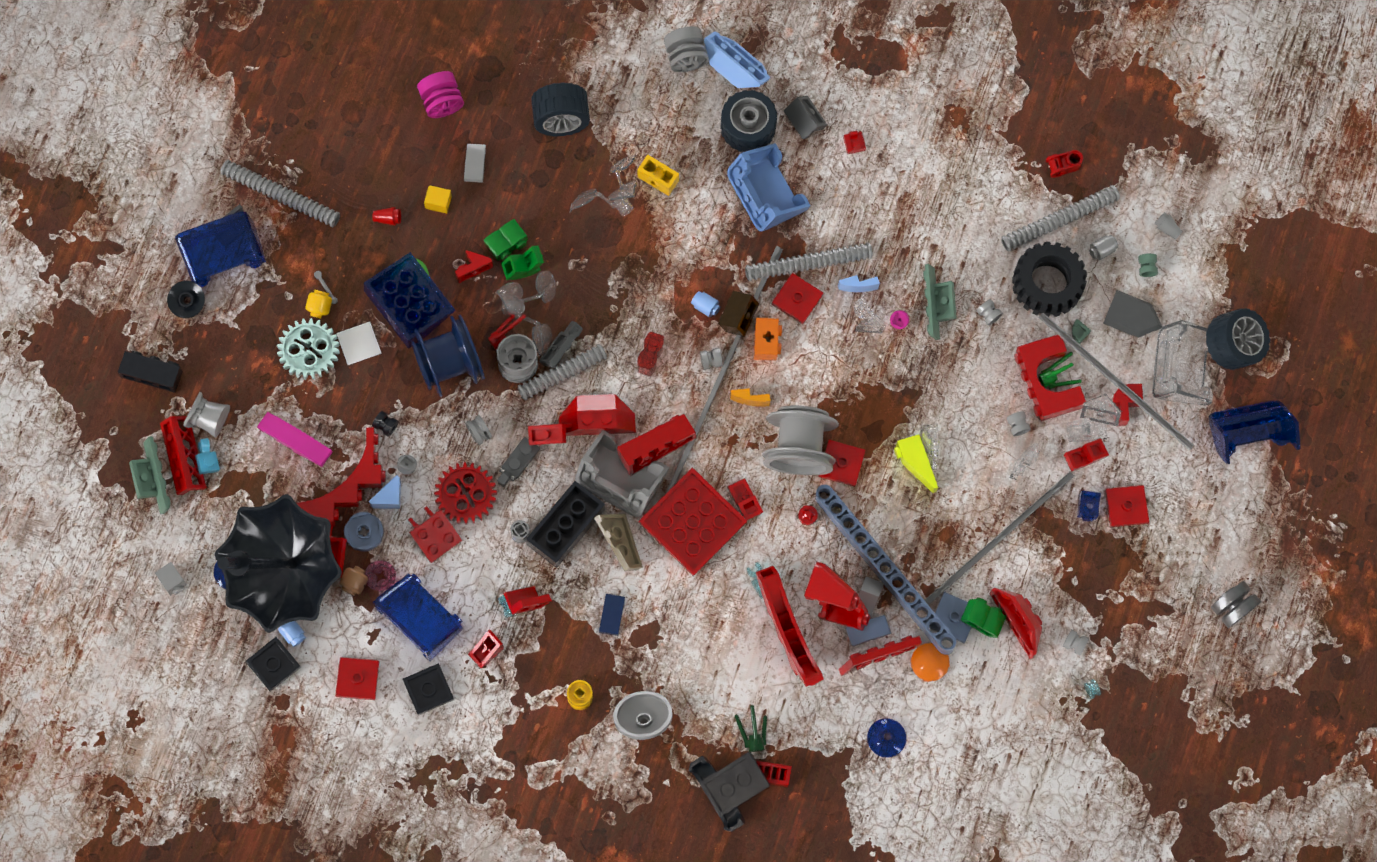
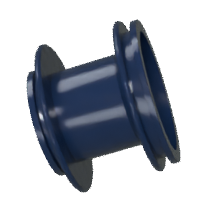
M461 314L458 315V320L450 316L452 324L450 332L423 341L419 330L415 329L418 343L411 342L428 390H432L431 386L434 385L439 397L443 396L439 383L464 373H468L475 384L478 383V377L481 380L485 379L474 343Z

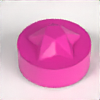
M897 310L892 313L890 323L896 329H903L909 324V315L903 310Z

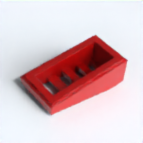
M756 761L763 773L765 768H769L767 780L771 785L788 788L792 766ZM773 769L777 770L775 779H771ZM781 771H785L783 780H779Z

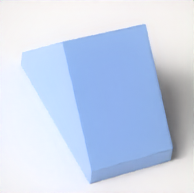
M398 475L369 500L370 506L373 509H400L401 480Z

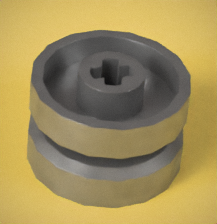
M1245 581L1230 588L1211 606L1217 615L1224 613L1226 610L1230 611L1222 618V622L1227 628L1233 626L1261 603L1256 594L1250 595L1245 600L1243 599L1250 591V587Z

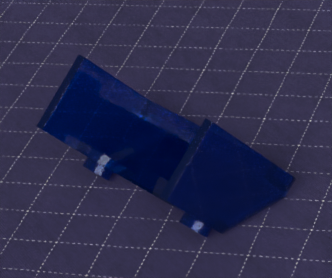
M1268 401L1214 412L1209 415V425L1216 451L1226 464H1230V456L1236 452V446L1271 439L1272 442L1279 446L1291 443L1296 450L1301 449L1299 421L1280 401Z

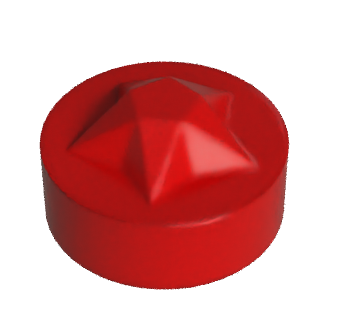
M810 505L803 506L798 513L799 521L806 526L814 524L818 517L817 510Z

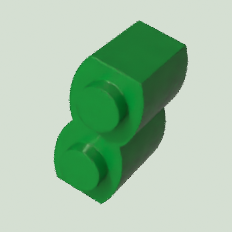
M512 219L500 229L484 239V244L497 261L501 259L504 261L511 255L513 250H520L526 246L528 236L516 220Z
M977 597L976 599H969L961 621L990 638H998L1006 616L1002 613L1001 609L994 606L990 607L987 605L986 600Z

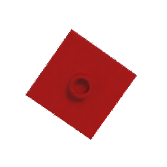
M792 273L771 305L804 324L824 295V292Z
M828 440L825 453L833 456L836 461L833 464V471L831 473L818 475V477L855 487L865 450Z
M1144 485L1105 489L1110 528L1149 524Z
M340 657L335 696L375 700L380 661Z

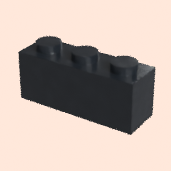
M125 351L118 370L121 378L176 393L183 373L178 363L173 361L166 363L155 356L148 358L142 356L143 354L137 351Z

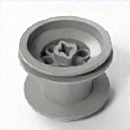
M791 405L780 407L776 412L766 416V420L770 424L780 428L778 448L767 449L762 453V456L765 458L763 462L765 467L774 471L795 475H823L833 471V464L836 460L830 454L822 452L823 434L825 431L836 429L839 423L836 419L830 417L828 412L815 407Z

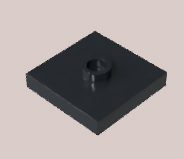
M277 637L273 638L245 661L270 692L301 668Z
M439 663L403 678V682L418 715L454 700Z

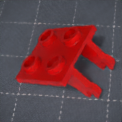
M426 506L423 509L430 518L420 525L412 518H409L408 521L414 528L409 533L429 562L432 563L461 542L462 539L441 509L433 513Z

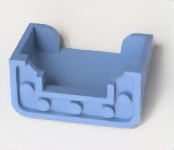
M776 143L740 153L727 170L729 181L758 231L768 230L807 211L811 206L803 194L794 196L778 168L782 160V153Z

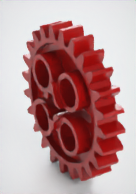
M464 462L463 467L456 463V469L449 466L450 472L443 471L444 478L438 477V481L441 484H435V488L439 490L434 492V496L439 497L435 500V503L441 504L438 510L445 509L443 512L445 516L450 514V521L457 518V524L464 520L465 525H467L468 520L471 519L473 524H475L476 517L482 521L481 514L488 516L487 508L493 509V505L490 502H496V498L492 497L497 495V490H492L496 487V483H490L493 477H486L488 470L481 472V465L475 469L474 463L470 467H467L466 462ZM472 477L474 481L471 484H466L464 479ZM457 479L460 480L465 491L469 492V497L475 504L474 508L470 505L466 495L462 494V489L456 482ZM450 487L458 489L454 494L448 493L447 490ZM476 493L484 495L481 500L474 499ZM459 503L467 504V508L464 510L458 509L457 506Z

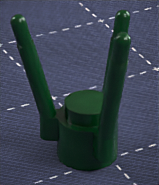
M751 705L753 735L749 736V740L737 714L735 719L743 737L745 748H749V752L765 750L764 746L767 745V716L763 717L761 737V734L757 733L754 705Z

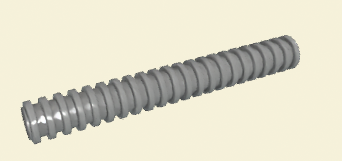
M226 160L221 167V175H226L227 178L231 177V180H236L238 183L241 182L242 185H247L248 188L252 187V190L257 189V192H262L263 195L267 194L273 200L278 199V202H283L284 205L288 204V207H293L294 210L299 209V212H304L305 215L309 214V217H314L315 220L319 219L320 222H325L326 225L330 224L332 228L339 221L340 212H335L333 209L329 210V207H324L323 204L319 205V202L314 203V200H309L308 197H303L302 194L298 195V192L293 193V190H288L287 187L283 188L281 184L272 183V180H267L266 177L262 178V175H257L255 172L252 173L251 170H246L245 167L241 168L239 164L236 166V163Z
M1114 185L1109 186V188L1106 187L1104 190H1100L1099 193L1096 192L1094 195H1089V198L1085 197L1084 200H1079V203L1074 202L1073 205L1070 204L1068 207H1064L1063 210L1059 209L1058 212H1053V215L1044 216L1043 219H1038V222L1034 221L1032 224H1028L1027 227L1023 226L1022 229H1017V232L1012 231V234L1008 233L1007 236H1002V244L1008 252L1012 248L1016 249L1017 246H1022V243L1026 244L1027 241L1031 242L1032 239H1037V236L1041 237L1043 234H1047L1048 231L1052 232L1053 229H1058V226L1063 227V224L1067 225L1068 222H1073V219L1077 220L1079 217L1082 218L1084 215H1088L1089 212L1092 213L1094 210H1099V207L1103 208L1104 205H1109V202L1114 203V200L1118 201L1120 199L1119 192Z
M867 242L865 245L861 243L860 246L856 244L854 247L851 245L848 248L843 247V249L837 248V250H826V252L820 251V253H809V255L803 254L802 257L798 255L797 257L792 256L791 259L786 257V260L781 258L780 261L776 259L774 262L770 260L769 263L765 261L763 264L759 262L757 265H746L745 273L747 280L752 281V279L758 280V278H769V276L775 277L776 274L777 276L781 274L786 275L787 272L792 274V271L797 273L798 270L803 272L804 269L808 271L809 268L813 270L815 267L819 269L821 266L824 268L827 265L832 266V264L838 265V263H849V261L866 260L867 257L872 259L873 252L871 244Z

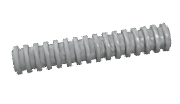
M597 344L596 348L592 347V350L588 349L586 353L582 352L580 356L576 355V358H570L571 361L566 360L565 364L560 363L559 367L555 366V369L551 368L549 372L545 371L543 375L535 376L534 380L529 379L528 383L524 382L522 386L518 385L517 389L522 399L526 401L528 397L532 398L534 394L538 395L539 391L542 393L543 389L548 390L549 386L553 387L555 383L559 384V381L563 382L565 378L569 379L571 375L575 376L576 372L579 374L580 370L584 371L586 367L590 368L592 364L596 365V362L600 363L602 359L606 360L605 350L600 344Z

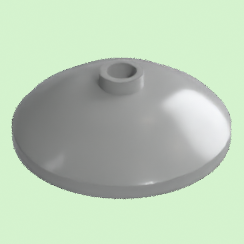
M640 691L627 695L617 704L613 713L614 724L617 730L622 735L636 740L651 739L662 734L671 724L673 717L669 701L664 696L651 691Z

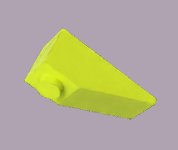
M920 435L897 441L894 448L897 459L900 458L902 464L932 493L937 492L938 485Z

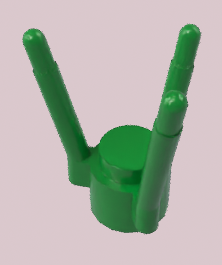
M1069 352L1038 374L1044 388L1048 387L1051 390L1055 387L1082 382L1079 379L1055 383L1058 380L1057 374L1067 370L1074 364L1070 363L1055 371L1053 369L1072 356L1073 352Z

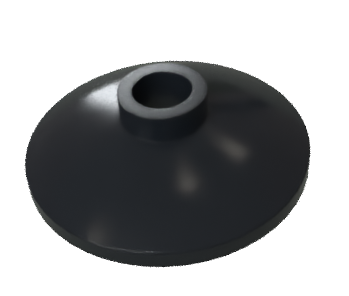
M180 281L170 289L167 296V304L174 315L180 318H192L203 309L205 294L202 288L195 282ZM190 297V303L186 304L185 299Z

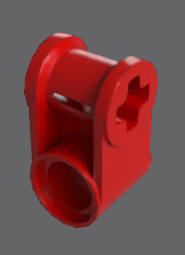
M1072 150L1047 157L1045 160L1046 163H1049L1051 177L1056 178L1078 171L1083 161L1082 153L1078 150ZM1074 158L1078 160V163H1071L1070 159Z

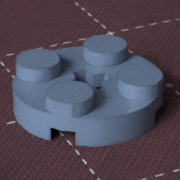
M359 512L354 514L345 525L344 535L348 544L354 550L370 551L381 544L384 529L381 521L369 512ZM362 527H365L366 530H369L367 536L359 534V532L362 531Z

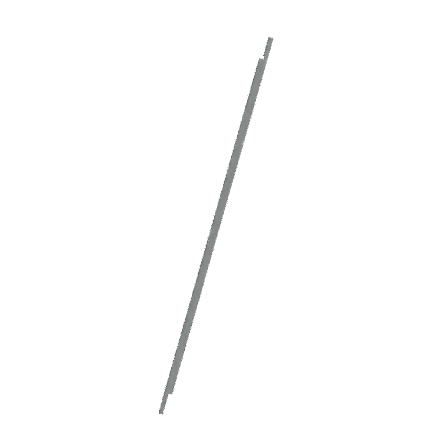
M776 246L770 260L774 262V260L779 259L783 249ZM766 277L761 279L754 295L756 300H758L767 281ZM739 335L735 337L694 429L696 437L740 341L741 336ZM695 439L688 443L667 492L676 484Z

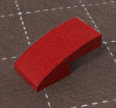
M1101 438L1064 454L1071 472L1109 456Z
M745 478L727 487L739 511L746 520L763 513L756 496L753 495Z

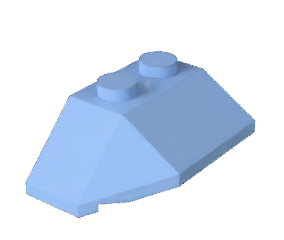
M716 31L705 37L704 44L710 65L737 88L760 87L769 81L770 76L767 74L764 65L737 42L721 36Z

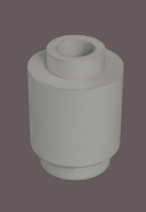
M1105 235L1090 244V255L1094 259L1101 260L1114 253L1118 248V243L1114 236Z

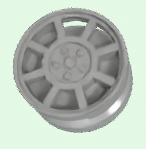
M477 415L472 421L465 422L468 431H470L471 436L478 445L483 444L485 439L492 438L488 427L480 415Z

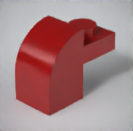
M1126 384L1143 400L1142 384ZM1117 389L1111 399L1110 408H1116L1115 420H1118L1119 426H1126L1129 422V407L1139 406L1120 389Z

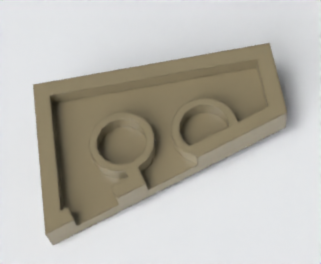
M605 514L594 517L623 570L634 571L643 568L626 514Z

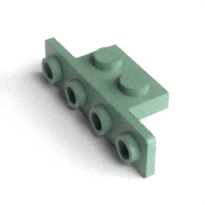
M925 264L923 277L926 281L925 297L928 301L926 314L929 317L927 331L932 338L940 340L939 322L957 319L954 282L948 281L936 284L935 268L930 264Z
M150 436L143 443L147 459L131 460L129 465L137 499L156 497L160 514H165L169 510L171 502L165 490L166 481L161 473L162 464L157 456L158 447L156 442H154L153 436Z

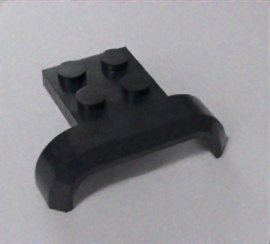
M751 752L741 756L718 772L703 755L691 762L689 766V772L696 777L724 825L723 829L730 832L745 824L744 817L738 806L771 786Z

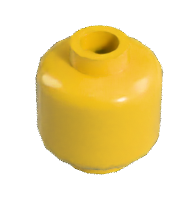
M314 290V292L308 295L305 309L311 312L310 316L321 319L322 315L326 316L329 314L332 298L329 296V293Z

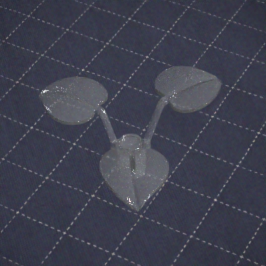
M633 154L622 158L611 166L610 172H616L620 185L618 190L611 193L608 198L598 192L596 188L587 190L572 202L569 209L570 213L573 209L584 206L596 196H599L610 204L612 208L616 207L621 216L629 214L634 207L628 198L634 197L637 182L630 181L623 184L620 172L628 168L634 162L637 155Z
M541 271L537 275L535 284L539 293L532 297L522 299L523 291L517 282L507 283L498 289L496 293L503 301V314L515 315V318H519L525 310L524 302L540 297L544 303L552 301L556 293V283L550 271ZM525 317L523 320L536 325L532 329V339L541 358L552 343L551 329L545 323L540 324L536 320Z

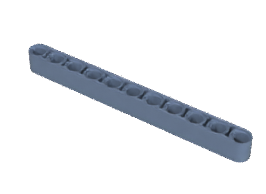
M829 485L819 486L815 496L817 504L938 651L944 655L951 654L956 645V639L835 491ZM822 492H826L829 494V497L827 499H823L819 496V494ZM839 507L842 511L836 514L831 509ZM849 521L852 522L854 526L852 528H846L843 524ZM862 536L866 541L858 543L855 538ZM875 551L878 556L871 558L868 556V552ZM888 566L890 571L884 573L880 570V567ZM898 580L902 583V587L896 588L892 582ZM911 595L915 601L909 603L905 601L904 597ZM923 610L927 613V616L921 618L917 615V612ZM936 625L939 628V632L933 633L929 627ZM948 640L952 646L945 648L942 645V641Z

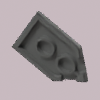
M1116 290L1103 324L1137 338L1163 328L1151 303Z

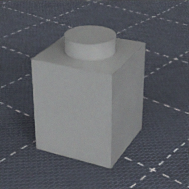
M172 562L155 572L170 596L180 593L184 590V586L187 585Z

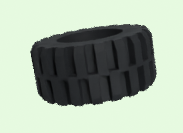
M1044 242L1043 246L1038 243L1033 246V249L1028 248L1024 255H1021L1012 277V283L1014 284L1013 292L1018 294L1016 298L1018 302H1023V307L1027 311L1029 308L1032 309V314L1037 316L1039 313H1044L1048 317L1050 314L1057 317L1060 316L1061 312L1066 314L1070 311L1071 307L1074 308L1081 298L1087 283L1085 280L1087 271L1083 270L1085 264L1083 260H1078L1079 255L1077 252H1070V247H1061V243L1058 242L1055 245H1051V242ZM1042 266L1054 267L1062 272L1067 285L1063 291L1058 293L1044 292L1035 285L1032 278L1033 271Z

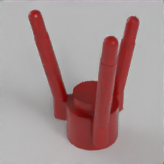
M513 313L496 331L490 334L491 336L488 337V340L495 350L498 349L499 343L506 338L505 334L526 317L525 314L505 328L516 316V313Z

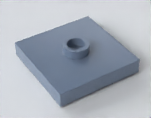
M944 592L935 614L957 641L965 643L971 627L963 623L961 618L968 602ZM932 625L929 627L930 629L939 632V628L936 625Z

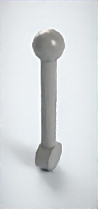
M316 271L314 273L315 278L319 279L325 291L329 293V296L332 298V304H336L338 299L332 295L322 279V273Z

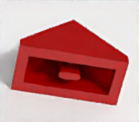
M488 630L468 655L480 668H483L504 650V646L491 630Z

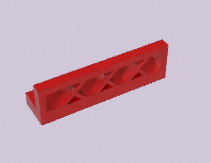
M170 416L160 423L177 495H184L190 490L206 489L204 475L199 474L195 458L198 450L192 427H185L186 430L183 431L179 428L178 422H184L187 416ZM183 439L189 442V450L183 445ZM188 457H190L193 460L194 467H191L188 464ZM192 475L198 479L199 484L193 485Z

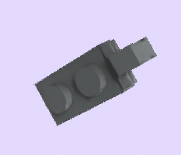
M571 321L566 330L558 334L539 362L543 366L554 368L559 364L563 354L570 349L574 339L579 337L583 328L577 322Z
M524 437L501 466L499 472L502 474L497 480L498 484L505 487L509 480L514 481L518 479L538 453L540 447L529 445V439Z

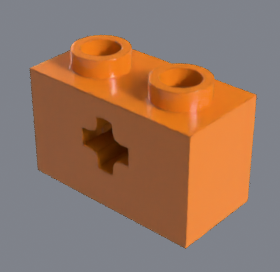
M756 318L754 360L776 361L777 355H781V343H778V336H782V325H779V319ZM766 337H770V342H767Z

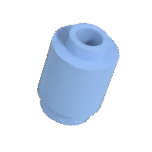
M698 291L691 301L695 309L708 317L715 316L720 310L719 301L705 292L701 293Z
M296 621L288 622L278 628V631L287 643L293 647L306 639L304 636L305 632Z

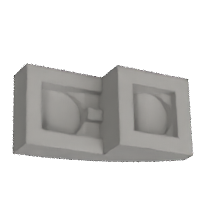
M467 144L464 181L483 182L486 145Z

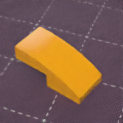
M750 388L730 391V399L748 406H770V394L751 396Z

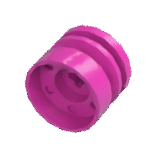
M437 72L423 78L418 83L417 88L421 99L424 100L423 104L428 117H445L463 107L464 101L460 90L457 89L458 85L452 72Z

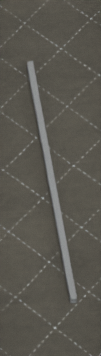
M1042 313L1039 316L1041 321L1188 450L1193 448L1194 445L1047 315Z
M1071 471L927 597L925 602L928 605L932 603L1075 475Z

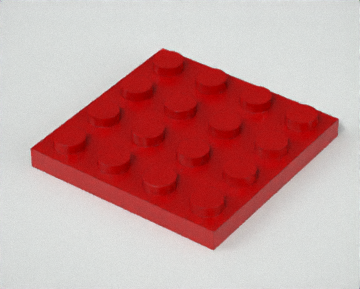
M693 467L638 521L692 576L748 522Z

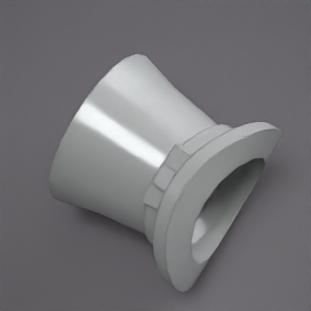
M199 392L183 425L187 428L198 426L216 438L227 419L230 405L207 401V399L203 398L202 392Z

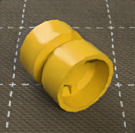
M577 680L569 685L567 699L570 706L576 710H583L590 706L593 692L589 683Z

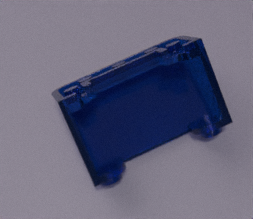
M237 212L183 231L175 236L190 279L200 287L208 285L212 275L243 264L251 268H258L262 263L266 262L254 221L247 212Z
M414 573L412 575L406 574L373 601V605L381 615L384 613L385 617L430 662L463 630L461 625L463 621L455 613L451 615L420 584L421 580Z

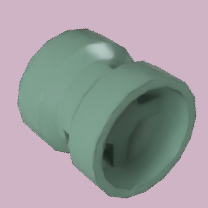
M1152 253L1139 255L1138 262L1141 264L1139 275L1141 277L1158 275V267H1156L1157 255Z

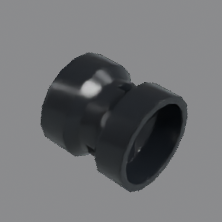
M381 411L374 419L372 427L376 430H382L383 434L389 437L395 431L399 421L388 417L386 412Z

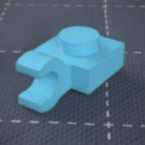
M208 438L200 439V442H198L200 454L195 456L199 474L218 472L220 468L216 451L210 452Z

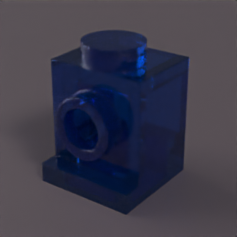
M1083 490L1080 492L1077 511L1078 518H1082L1083 521L1097 519L1099 516L1101 493ZM1086 504H1092L1093 508H1088Z

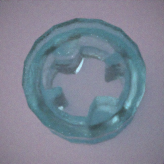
M1094 679L1090 680V683H1084V688L1091 699L1095 698V695H1101L1100 688Z

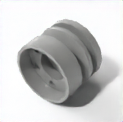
M693 26L683 27L671 31L664 37L666 51L669 53L668 58L671 70L674 72L692 71L702 67L709 61L706 47L703 45L704 40L700 28Z
M514 334L504 338L499 343L497 349L498 366L501 375L506 380L513 383H524L536 374L538 368L537 350L530 338L525 335Z

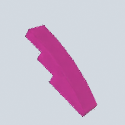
M269 412L266 413L257 426L260 431L273 437L277 442L320 467L325 464L333 452L314 438Z

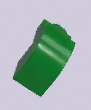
M538 245L532 246L524 254L510 255L501 265L506 280H516L538 273L544 261Z

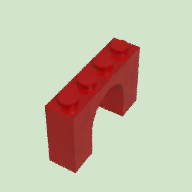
M1059 335L1018 346L1014 354L1016 363L1020 364L1022 369V380L1027 382L1028 396L1034 401L1035 406H1033L1035 415L1039 416L1041 421L1083 409L1087 403L1081 386L1053 392L1045 389L1038 381L1037 368L1045 362L1065 356L1067 352L1064 341Z

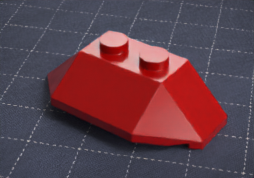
M616 394L576 396L559 416V424H572V428H566V436L599 435L602 430L609 434L636 433L635 413Z
M993 588L989 593L1006 616L1005 620L1031 660L1037 654L1042 632L1040 617L1037 614L1034 615L1031 610L1032 605L1027 598L1024 599L1022 594Z

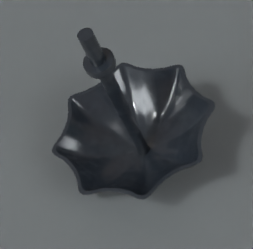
M288 494L282 495L268 505L240 507L237 511L232 532L215 552L217 565L222 569L225 578L226 606L252 616L267 633L273 632L288 622L316 620L319 616L320 605L324 595L342 574L330 544V521L304 511Z

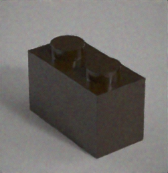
M733 291L718 324L727 333L745 337L759 306L758 301L750 294Z

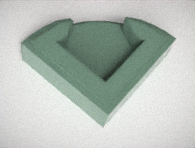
M1076 319L1072 326V337L1080 344L1090 334L1091 330L1080 320Z

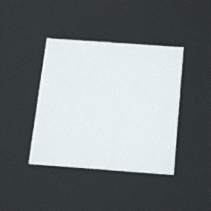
M370 322L336 333L348 365L382 354Z

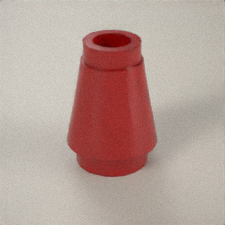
M391 207L373 211V222L394 226L400 224L401 210Z

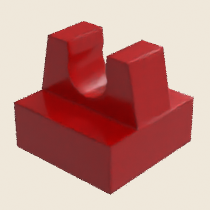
M853 131L843 135L847 155L866 150L862 131Z

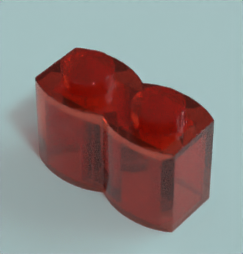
M654 332L647 334L644 340V349L640 352L637 360L638 373L652 376L655 372L657 359L663 352V335Z

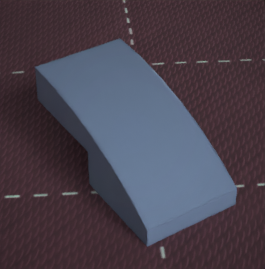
M885 615L870 619L863 631L846 627L852 646L892 634Z

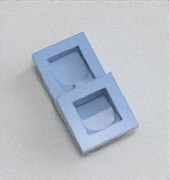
M855 275L839 280L838 289L846 292H868L877 290L880 282L878 277L859 282L858 276Z

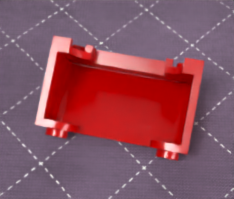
M817 562L805 591V598L820 601L819 605L823 607L821 612L818 613L819 619L863 631L864 627L869 623L870 614H868V610L859 595L829 566Z

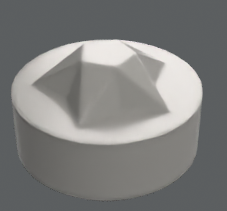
M402 455L397 462V469L407 475L412 474L417 466L416 459L410 455Z

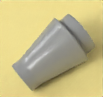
M1165 212L1155 222L1158 229L1174 239L1183 232L1171 215H1167Z

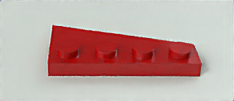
M910 635L902 638L899 643L891 641L886 643L883 648L873 647L868 649L865 654L861 655L860 652L849 656L850 659L839 668L841 676L846 675L854 667L857 670L865 668V666L872 663V660L875 663L887 659L889 654L894 657L913 650L922 644L920 636L913 638Z

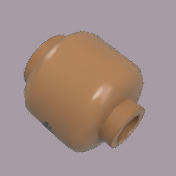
M355 566L354 569L346 568L339 581L342 586L341 590L353 596L361 594L368 582V577L364 574L365 570L358 566Z

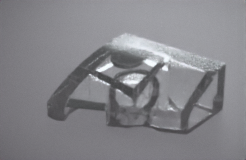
M938 424L922 425L919 435L932 470H937L936 459H938L939 449Z

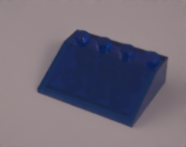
M411 252L364 282V292L408 349L412 347V341L418 343L415 329L419 330L422 339H424L455 312L453 306Z

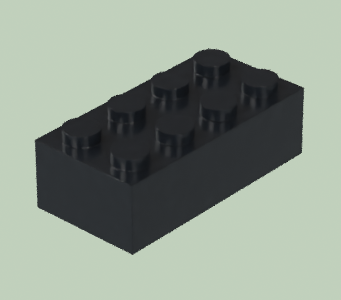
M574 481L527 537V546L557 568L595 523L594 517L601 515L605 511V503Z

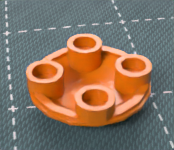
M925 643L918 646L910 660L914 673L925 682L941 679L947 673L950 666L949 656L940 653L933 643Z

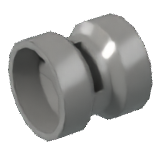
M991 299L984 302L976 310L980 316L985 317L987 325L993 324L1003 314L1000 309H995L994 302Z
M719 348L709 352L706 350L700 351L703 370L710 369L712 366H723Z
M1024 411L1007 417L1008 424L1012 426L1011 432L1013 436L1023 435L1031 430L1030 425L1026 423Z
M518 520L511 525L512 539L516 543L526 542L527 537L530 535V528L525 521Z
M1071 629L1063 647L1067 649L1074 648V652L1081 655L1089 638L1086 636L1079 637L1077 632Z

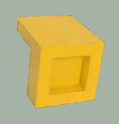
M430 185L424 201L425 208L447 214L452 198L451 190Z

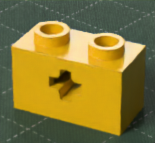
M649 155L645 157L637 169V177L668 196L679 182L678 172Z

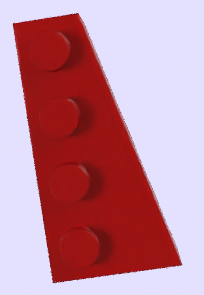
M685 414L676 415L668 422L658 425L654 429L618 446V457L629 475L632 476L649 466L653 461H658L694 440L696 432Z

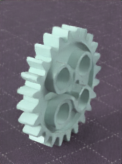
M310 318L309 323L302 319V324L300 325L295 321L296 327L294 328L288 325L290 331H282L285 338L279 337V341L283 344H277L278 349L281 350L277 354L279 357H282L279 359L280 363H285L284 369L290 368V375L296 372L297 378L303 374L305 380L308 375H311L314 380L315 374L322 377V371L329 373L327 367L334 368L332 361H338L337 356L334 354H340L339 349L336 348L340 346L339 342L335 341L337 335H332L333 329L327 330L328 326L326 323L321 326L320 320L314 324L312 318ZM304 334H311V337L309 339H302V336ZM297 339V340L300 341L303 345H301V344H299V343H297V342H294V341ZM319 344L327 345L323 350L317 349ZM304 346H305L306 348H308V349L311 347V348H312V351H310V350L305 351ZM294 348L300 349L299 353L295 355L290 352ZM308 359H315L312 365L306 364Z

